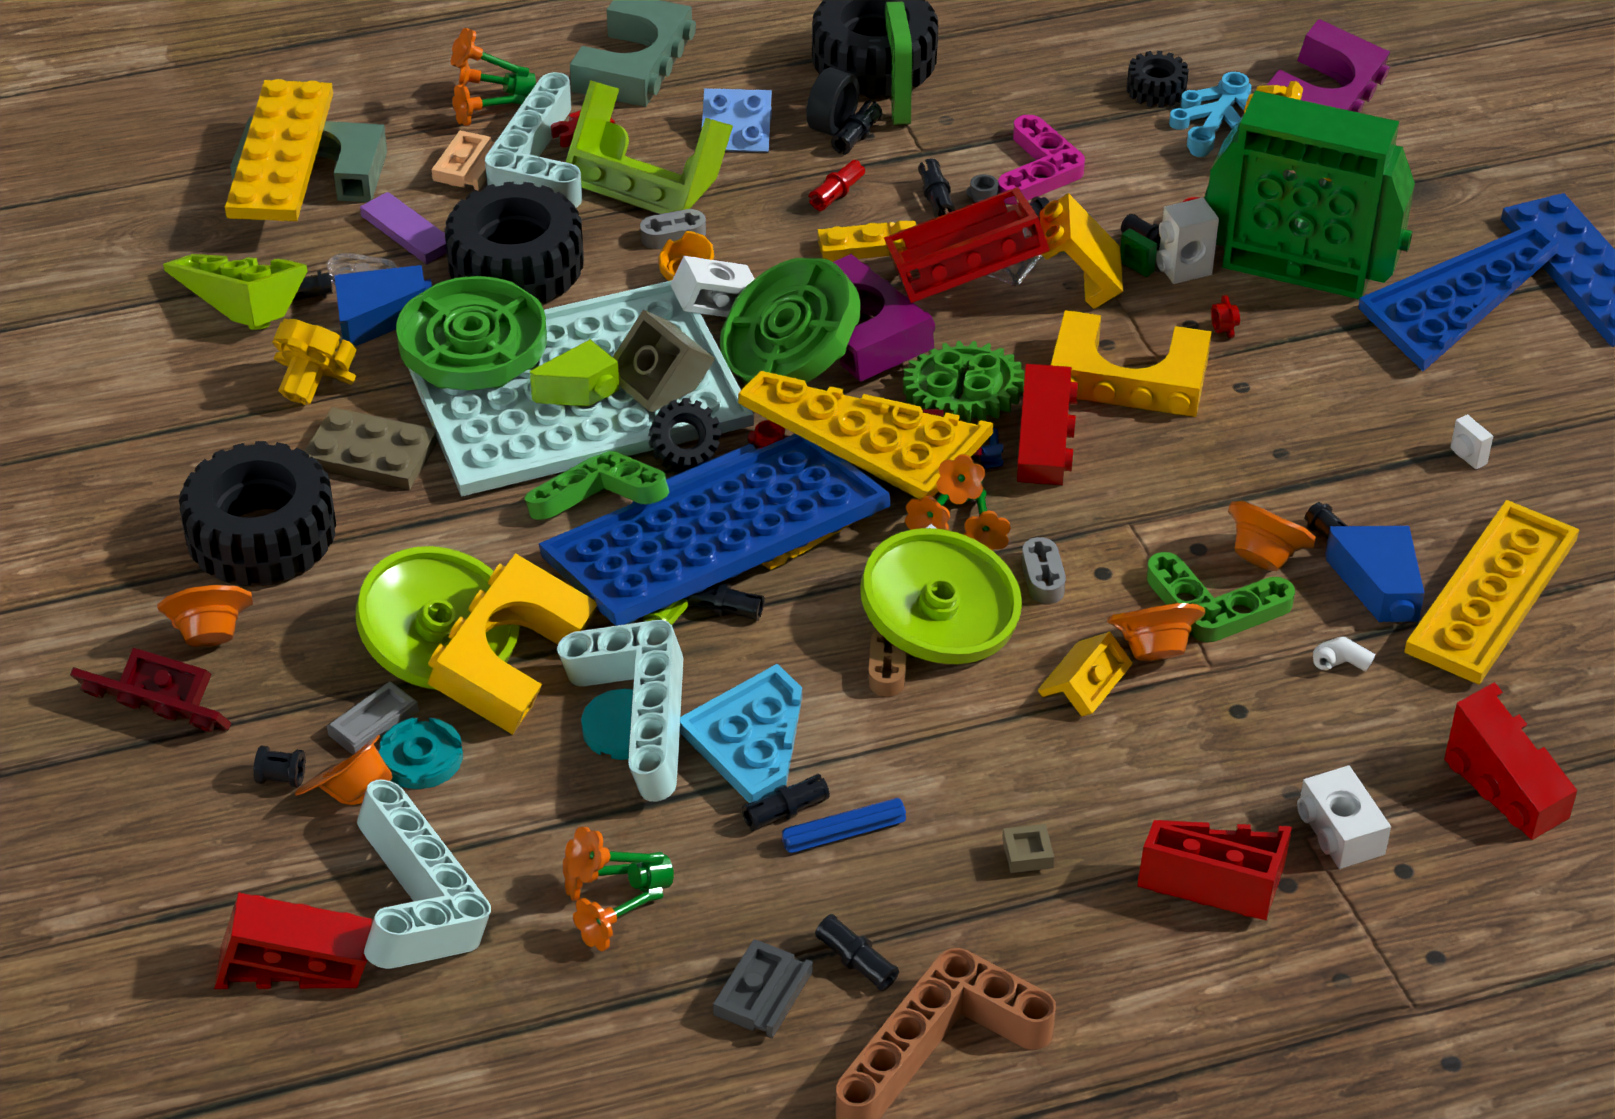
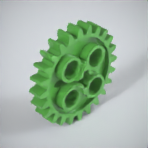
M957 341L956 347H950L948 344L942 343V350L934 348L929 350V355L920 354L917 356V361L910 360L909 368L904 369L903 393L906 394L907 403L920 406L922 409L944 410V415L946 412L960 415V419H964L967 423H971L972 418L986 421L987 415L997 419L1000 418V410L1011 412V404L1018 405L1020 403V396H1023L1024 370H1021V362H1014L1013 354L1004 356V348L991 351L990 343L982 348L977 347L976 341H973L969 346H964L961 341ZM969 366V370L966 371L964 379L965 368ZM964 384V392L962 398L959 399V394L962 393Z

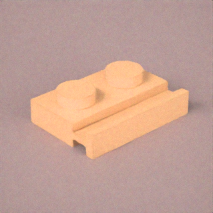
M460 130L432 168L433 181L463 188L467 184L473 185L474 190L479 191L487 180L485 157L495 142L491 141L489 136Z

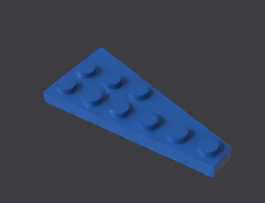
M1536 222L1360 297L1358 309L1422 371H1425L1557 254L1559 241Z

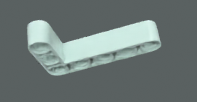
M552 72L543 75L485 157L487 186L492 184L501 186L504 185V182L513 181L514 184L531 182L537 187L542 185L550 187L554 193L560 192L576 208L581 204L580 169L570 163L540 157L552 139L551 125L558 121H564L571 111L570 80L568 76L563 73Z
M652 620L577 631L566 635L559 642L557 651L568 679L572 684L576 686H590L634 679L628 759L629 768L640 795L645 800L657 802L671 796L677 785L683 654L672 625L664 620Z
M375 780L370 782L358 815L357 825L413 902L389 906L377 911L364 949L366 959L377 967L389 969L471 952L477 949L491 912L489 901L405 791L392 781Z

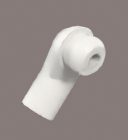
M1337 637L1320 643L1314 649L1313 663L1318 669L1329 670L1336 665L1349 662L1366 672L1376 654L1346 637Z

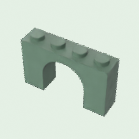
M613 0L606 10L608 37L640 43L648 47L632 53H616L582 46L570 63L571 92L586 95L590 80L618 88L619 92L616 101L646 107L653 95L659 93L661 83L665 76L668 77L676 59L681 58L684 46L688 40H692L695 35L696 22L692 20V7L661 0Z
M253 117L248 118L231 163L232 180L234 179ZM325 122L316 156L329 158L337 162L334 170V180L338 201L369 202L373 199L387 155L384 124Z

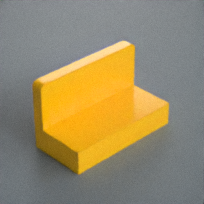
M1111 632L1100 634L1077 642L1040 686L1038 692L1042 697L1063 691L1081 717L1094 713L1133 662Z

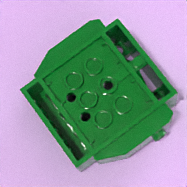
M1255 90L1246 112L1221 145L1210 169L1209 185L1204 196L1205 201L1219 218L1216 245L1225 247L1222 268L1355 299L1363 297L1369 280L1385 283L1393 275L1401 252H1408L1413 231L1407 230L1415 182L1403 147L1396 146L1399 121Z

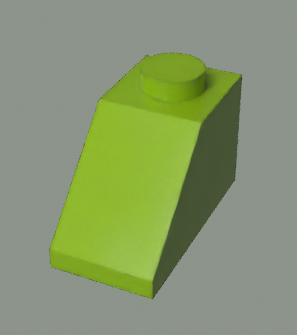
M589 339L530 371L532 400L537 404L591 406L620 390L618 361Z

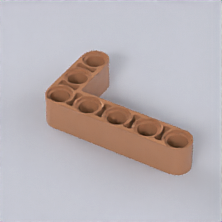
M962 948L945 950L933 962L836 1084V1119H880L961 1015L1021 1047L1030 1050L1046 1047L1051 1043L1054 1034L1055 1000L1046 991Z

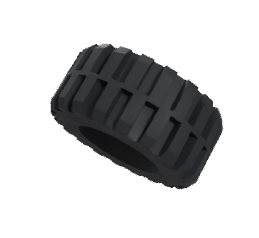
M823 0L815 10L812 21V58L814 68L819 75L824 69L830 67L853 74L858 78L860 94H864L866 97L875 98V95L890 97L892 54L886 30L885 7L886 2L903 1L912 41V86L917 88L932 74L937 64L938 17L935 14V10L925 0Z
M514 181L504 182V185L495 186L494 184L485 186L483 191L478 192L475 190L468 194L466 200L461 199L447 217L444 230L448 270L451 279L484 276L507 280L537 298L539 302L543 301L546 304L553 301L557 294L562 296L581 275V270L584 266L581 217L571 201L560 192L554 193L550 187L544 185L537 187L531 182L514 184Z
M255 441V445L245 446L244 443L233 445L231 450L224 451L222 449L213 453L211 460L204 459L196 466L195 473L191 472L183 484L184 487L180 491L179 510L190 556L206 573L211 576L215 573L217 579L227 583L234 580L239 586H250L251 583H260L261 586L273 585L272 581L282 579L285 582L293 579L295 573L299 571L305 573L314 566V560H321L328 551V547L333 543L336 534V518L328 474L312 456L309 458V454L297 447L291 450L290 446L284 443L276 442V445H268L266 441ZM259 509L277 510L260 517H238L244 513Z

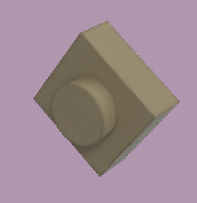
M1046 824L1003 828L1002 841L1010 873L1054 867V853Z

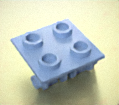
M704 88L702 127L705 117L733 126L725 151L769 153L772 90Z

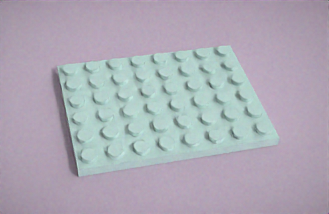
M672 280L545 309L547 344L542 357L532 369L526 370L501 388L490 387L476 390L440 389L409 369L431 425L436 430L438 442L461 497L565 472L590 457L608 451L630 456L654 450V448L649 447L648 442L651 437L648 434L652 422L660 409L655 412L648 411L620 386L619 391L591 406L535 403L532 400L530 382L531 370L589 339L613 357L643 310L670 321L715 358L697 388L677 399V403H680L683 398H690L689 403L694 404L696 400L702 402L700 407L704 410L709 407L713 411L711 417L718 418L719 424L717 429H721V433L754 426V414L752 410L738 404V393L741 389L700 313L683 311L670 285ZM677 423L671 428L670 436L675 445L699 439L697 430L689 423Z

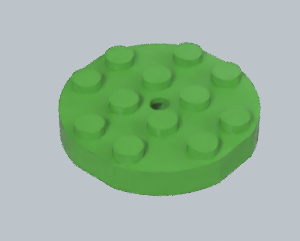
M794 258L766 270L739 294L721 330L720 349L728 367L745 385L760 371L805 380L806 383L816 378L835 361L843 357L846 352L847 344L860 319V299L857 289L839 266L827 259Z
M460 277L437 283L409 300L401 310L396 324L399 354L405 366L440 389L476 390L490 387L501 388L526 370L532 369L542 357L547 344L546 316L539 300L513 282L493 277Z

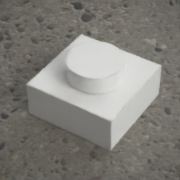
M1467 414L1456 419L1450 448L1476 470L1488 463L1493 435Z

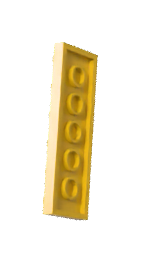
M282 79L264 80L225 205L227 218L298 221L333 97L332 83L285 81Z
M1506 500L1406 641L1404 653L1480 685L1577 541L1579 529Z

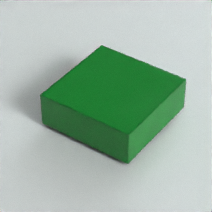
M1130 228L1123 232L1120 246L1121 263L1148 277L1155 271L1157 243Z

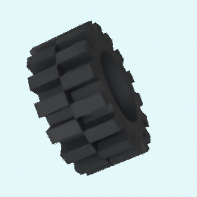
M1147 51L1145 56L1141 53L1136 55V59H1131L1128 68L1127 93H1130L1129 97L1131 99L1137 98L1136 102L1142 104L1144 101L1147 102L1148 107L1158 104V108H1164V103H1167L1169 107L1175 105V101L1180 103L1182 93L1187 91L1189 73L1187 63H1182L1183 59L1179 56L1174 59V54L1170 52L1167 55H1162L1163 51H1157V54L1153 55L1151 51Z
M683 398L680 403H677V400L670 401L667 407L664 405L655 416L648 434L651 437L648 442L649 447L655 450L653 453L656 460L661 458L663 460L661 464L667 469L671 465L674 467L673 471L680 473L681 469L688 470L709 461L720 443L718 440L721 436V429H717L719 424L718 418L711 417L713 411L709 407L705 410L701 408L702 402L696 400L694 404L689 403L690 398ZM684 422L694 426L699 435L698 444L689 449L676 446L670 436L671 428L675 424Z

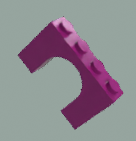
M1318 19L1306 34L1297 61L1332 77L1342 87L1330 89L1314 86L1280 69L1267 85L1288 87L1291 81H1297L1303 87L1300 100L1361 113L1365 101L1369 102L1372 99L1377 85H1382L1389 73L1390 67L1386 63L1390 51Z
M852 254L833 262L839 266L856 287L860 299V314L874 316V318L855 326L847 344L846 352L840 358V365L861 382L935 348L933 335L935 323L928 312H924L914 303H910L908 296L901 294L889 281L881 278L867 264L862 263Z

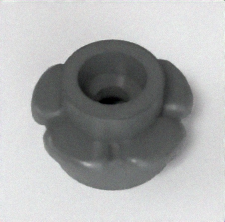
M987 174L974 176L970 181V187L966 190L967 196L973 198L975 203L1001 193L998 189V180Z

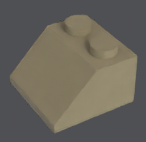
M645 310L641 312L613 356L618 361L619 386L650 412H655L664 405H668L670 401L677 400L694 391L715 360L712 355L673 323Z

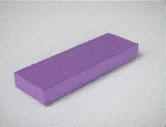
M389 192L360 206L361 216L423 263L428 264L447 253L445 233Z

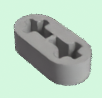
M694 209L649 216L640 223L641 243L652 249L663 248L668 239L672 241L679 240L686 231L706 235L705 215Z
M1044 537L1029 539L1024 543L1022 550V568L1029 594L1035 601L1042 604L1056 603L1064 596L1066 581L1058 547L1053 541ZM1038 555H1040L1041 558L1045 560V562H1040ZM1047 578L1049 586H1046V583L1042 581V579Z

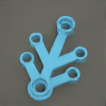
M1228 72L1223 75L1218 86L1197 91L1187 90L1182 93V108H1176L1170 112L1169 125L1172 128L1183 130L1189 127L1190 120L1209 116L1203 126H1196L1188 131L1187 148L1192 155L1205 157L1213 150L1215 133L1223 120L1233 129L1241 119L1232 105L1234 102H1237L1244 110L1248 96L1251 94L1249 78L1240 72ZM1220 98L1217 102L1201 105V101Z

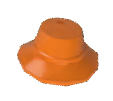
M1231 501L1228 513L1236 522L1235 552L1247 562L1268 571H1278L1289 557L1294 555V552L1301 549L1314 548L1316 536L1305 527L1283 519L1244 501Z
M208 585L187 588L169 595L157 604V608L160 613L171 620L172 626L175 629L180 630L187 645L209 647L224 644L233 639L238 614L245 608L253 605L251 592L238 586Z
M1175 603L1113 614L1107 617V623L1115 626L1123 633L1135 659L1139 661L1164 660L1185 653L1188 636L1192 628L1191 625L1201 620L1205 615V608L1198 604Z

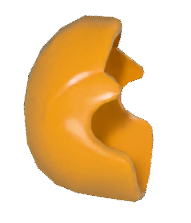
M686 231L682 238L676 241L668 239L658 256L660 273L668 281L673 280L683 256L714 260L713 244L704 235L693 231Z

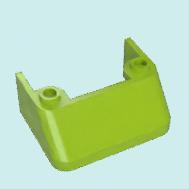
M590 80L566 158V163L576 165L580 169L581 188L658 214L690 209L717 179L733 126L705 117L695 153L686 161L681 175L625 156L629 144L628 134L622 126L610 122L619 89Z

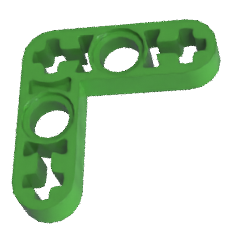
M886 2V30L892 54L893 125L911 124V34L904 2Z
M608 451L590 457L534 488L526 494L525 501L530 517L536 520H544L560 514L604 488L640 504H652L663 500L668 496L669 488L663 471L621 453Z
M1160 552L1154 554L1148 560L1147 581L1166 605L1189 603L1198 604L1205 608V615L1200 621L1191 625L1190 632L1195 639L1202 642H1215L1283 616L1289 613L1293 607L1295 588L1290 581L1282 577L1265 578L1214 598L1177 555L1170 552ZM1179 593H1190L1196 599L1184 601L1176 595ZM1244 605L1252 611L1243 614L1234 611L1232 607Z

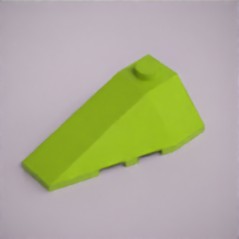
M191 254L163 264L165 272L233 322L248 325L249 329L253 330L267 328L271 325V321L285 316L308 272L307 265L285 259H273L270 261L271 265H258L257 258L246 257L243 260L228 261L227 256Z

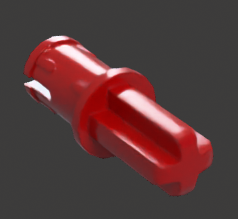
M852 160L840 171L829 173L824 183L809 193L808 197L812 198L809 200L810 204L816 210L823 211L837 198L845 197L849 193V187L865 174V167L858 160Z

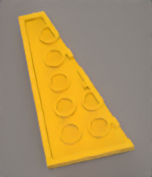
M760 371L738 393V404L920 500L926 495L933 497L938 492L936 483L941 477L939 466L944 460H954L960 454H966L971 457L993 434V423L980 420L979 424L976 425L959 421L960 415L947 412L944 417L923 413L922 408L916 405L863 394L862 398L843 395V389L829 386L827 391L808 387L805 380Z

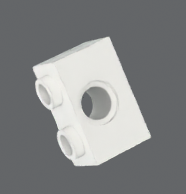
M1203 197L1164 206L1163 220L1159 224L1161 239L1159 251L1156 253V262L1160 271L1165 272L1173 284L1212 275L1219 218Z
M683 256L670 285L683 311L728 317L734 301L747 285L754 280V277L747 265Z
M1350 765L1303 779L1301 796L1297 801L1299 815L1305 823L1310 824L1318 836V842L1322 851L1325 854H1330L1339 869L1386 854L1391 825Z

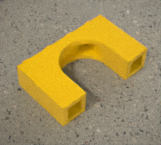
M1065 310L1051 365L1072 367L1071 382H1078L1077 399L1192 417L1197 416L1208 363L1212 331L1175 326L1170 350L1165 359L1151 367L1131 369L1114 365L1098 353L1101 315Z
M516 553L506 566L500 563L496 567L488 581V585L491 586L487 592L479 590L468 609L471 612L467 619L459 617L449 633L448 638L451 641L447 647L440 644L436 648L428 662V665L433 670L427 683L512 735L532 708L542 684L501 660L490 648L486 632L500 625H520L534 630L558 645L566 635L586 630L597 608L595 600Z

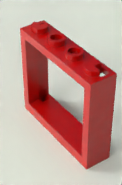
M1018 187L884 237L894 268L910 303L1050 251L1039 217ZM1014 196L1018 205L1014 204L1006 207L1004 199ZM903 238L905 246L897 249L893 241ZM918 269L920 277L913 279L910 271Z

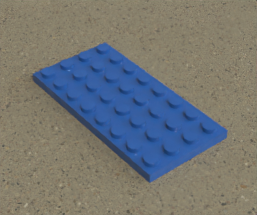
M793 434L670 487L668 496L659 502L652 504L634 502L539 543L541 557L575 589L595 600L597 609L615 626L633 623L638 618L658 609L669 607L672 603L694 593H700L723 580L736 577L741 572L759 564L770 562L775 557L795 548L806 546L809 542L829 533L837 532L842 527L860 519L871 517L876 512L891 506L889 492L848 461L797 434Z

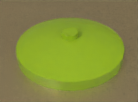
M936 528L907 530L884 540L871 553L860 585L864 610L878 632L904 652L935 663L966 664L995 654L1012 637L1022 608V597L1018 582L1008 565L994 551L966 535Z
M413 547L387 556L368 573L357 599L356 625L363 644L372 657L396 677L420 687L435 689L427 684L433 670L428 665V662L440 644L447 647L451 641L448 638L449 633L459 617L465 619L471 614L468 611L469 606L479 590L484 592L489 590L491 586L488 585V581L494 571L480 560L468 554L443 547ZM500 625L486 632L490 648L506 663L512 655L517 642L520 625Z

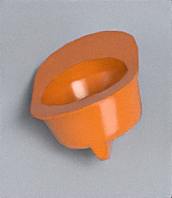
M378 734L351 757L305 783L295 792V795L298 796L316 787H320L340 803L348 805L362 804L370 782L375 780L391 781L393 777L392 772L374 746L380 735Z

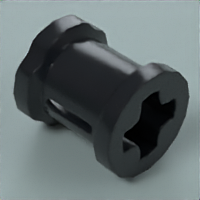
M260 746L254 760V781L259 784H264L266 780L287 782L291 787L298 788L301 786L305 774L306 756L304 750L297 749L293 753L271 751L269 746Z

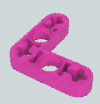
M1022 115L1015 119L1013 139L1036 161L1002 174L998 179L999 192L1003 193L1018 187L1028 201L1082 178L1084 175L1085 156L1038 116ZM1042 147H1054V149H1045ZM1044 175L1047 176V178H1038L1034 176ZM1014 196L1004 199L1006 204L1017 205Z

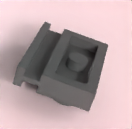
M753 939L714 1001L713 1015L752 1031H755L756 1028L766 1032L767 1037L773 1039L810 978L813 962L807 959L805 962L796 960L792 953Z

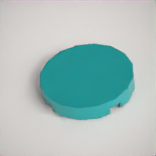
M624 688L607 691L596 696L585 707L581 718L583 738L595 753L601 755V752L611 754V759H629L633 701L632 689Z
M418 718L406 719L392 726L382 736L379 744V754L392 772L393 777L391 781L404 788L425 789L440 785L448 781L459 770L463 760L462 743L459 733L452 725L436 718H429V722H419Z

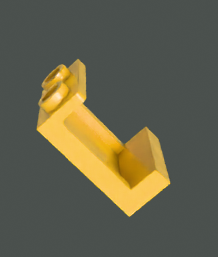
M1069 193L1058 200L1049 202L1040 211V223L1050 251L1041 255L1048 260L1059 252L1064 251L1084 271L1085 301L1093 309L1122 293L1121 253L1118 243Z

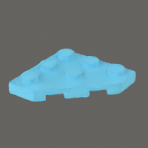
M775 664L681 716L679 733L749 803L757 801L774 793L776 787L781 785L787 786L802 703V687L778 664Z

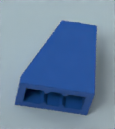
M422 265L334 275L342 339L351 342L356 347L396 330L399 314L407 302L432 287L431 279H424Z
M1330 526L1325 552L1326 561L1378 622H1419L1425 593L1410 527Z

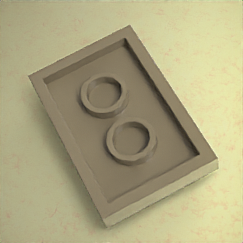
M332 407L306 447L305 452L309 454V458L311 456L323 466L325 472L410 490L436 446L438 439L434 428Z

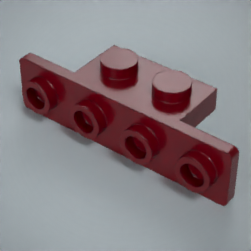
M133 647L119 681L74 667L70 673V676L81 684L80 690L96 698L103 699L105 693L116 696V701L126 707L139 710L141 704L153 708L152 712L171 721H176L178 716L190 719V725L207 732H213L215 727L228 731L231 726V722L220 712L199 706L212 674L206 669Z

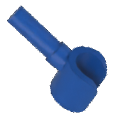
M993 428V434L989 437V445L981 446L982 456H980V460L984 469L1003 466L1001 456L1003 444H999L998 430Z

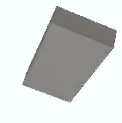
M389 681L327 725L328 736L351 754H354L376 735H380V738L377 740L379 741L392 726L418 713V702Z

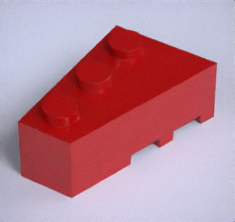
M1026 364L1017 482L1063 486L1064 471L1072 472L1073 448H1066V439L1074 438L1076 415H1068L1069 404H1077L1078 382H1071L1072 367Z
M1494 682L1457 702L1444 760L1455 773L1460 774L1482 798L1490 801L1502 812L1514 827L1519 828L1531 840H1534L1570 819L1577 789L1545 747L1537 750L1522 730L1527 726V723L1520 714L1512 717L1498 697L1503 692Z
M1154 820L1143 846L1137 887L1267 921L1285 867L1292 827L1278 826L1277 833L1251 831V825L1237 824L1236 831L1210 829L1208 822Z
M238 892L221 944L214 989H228L229 982H256L257 989H271L272 982L299 981L300 989L357 988L367 963L364 949L371 929L372 918Z

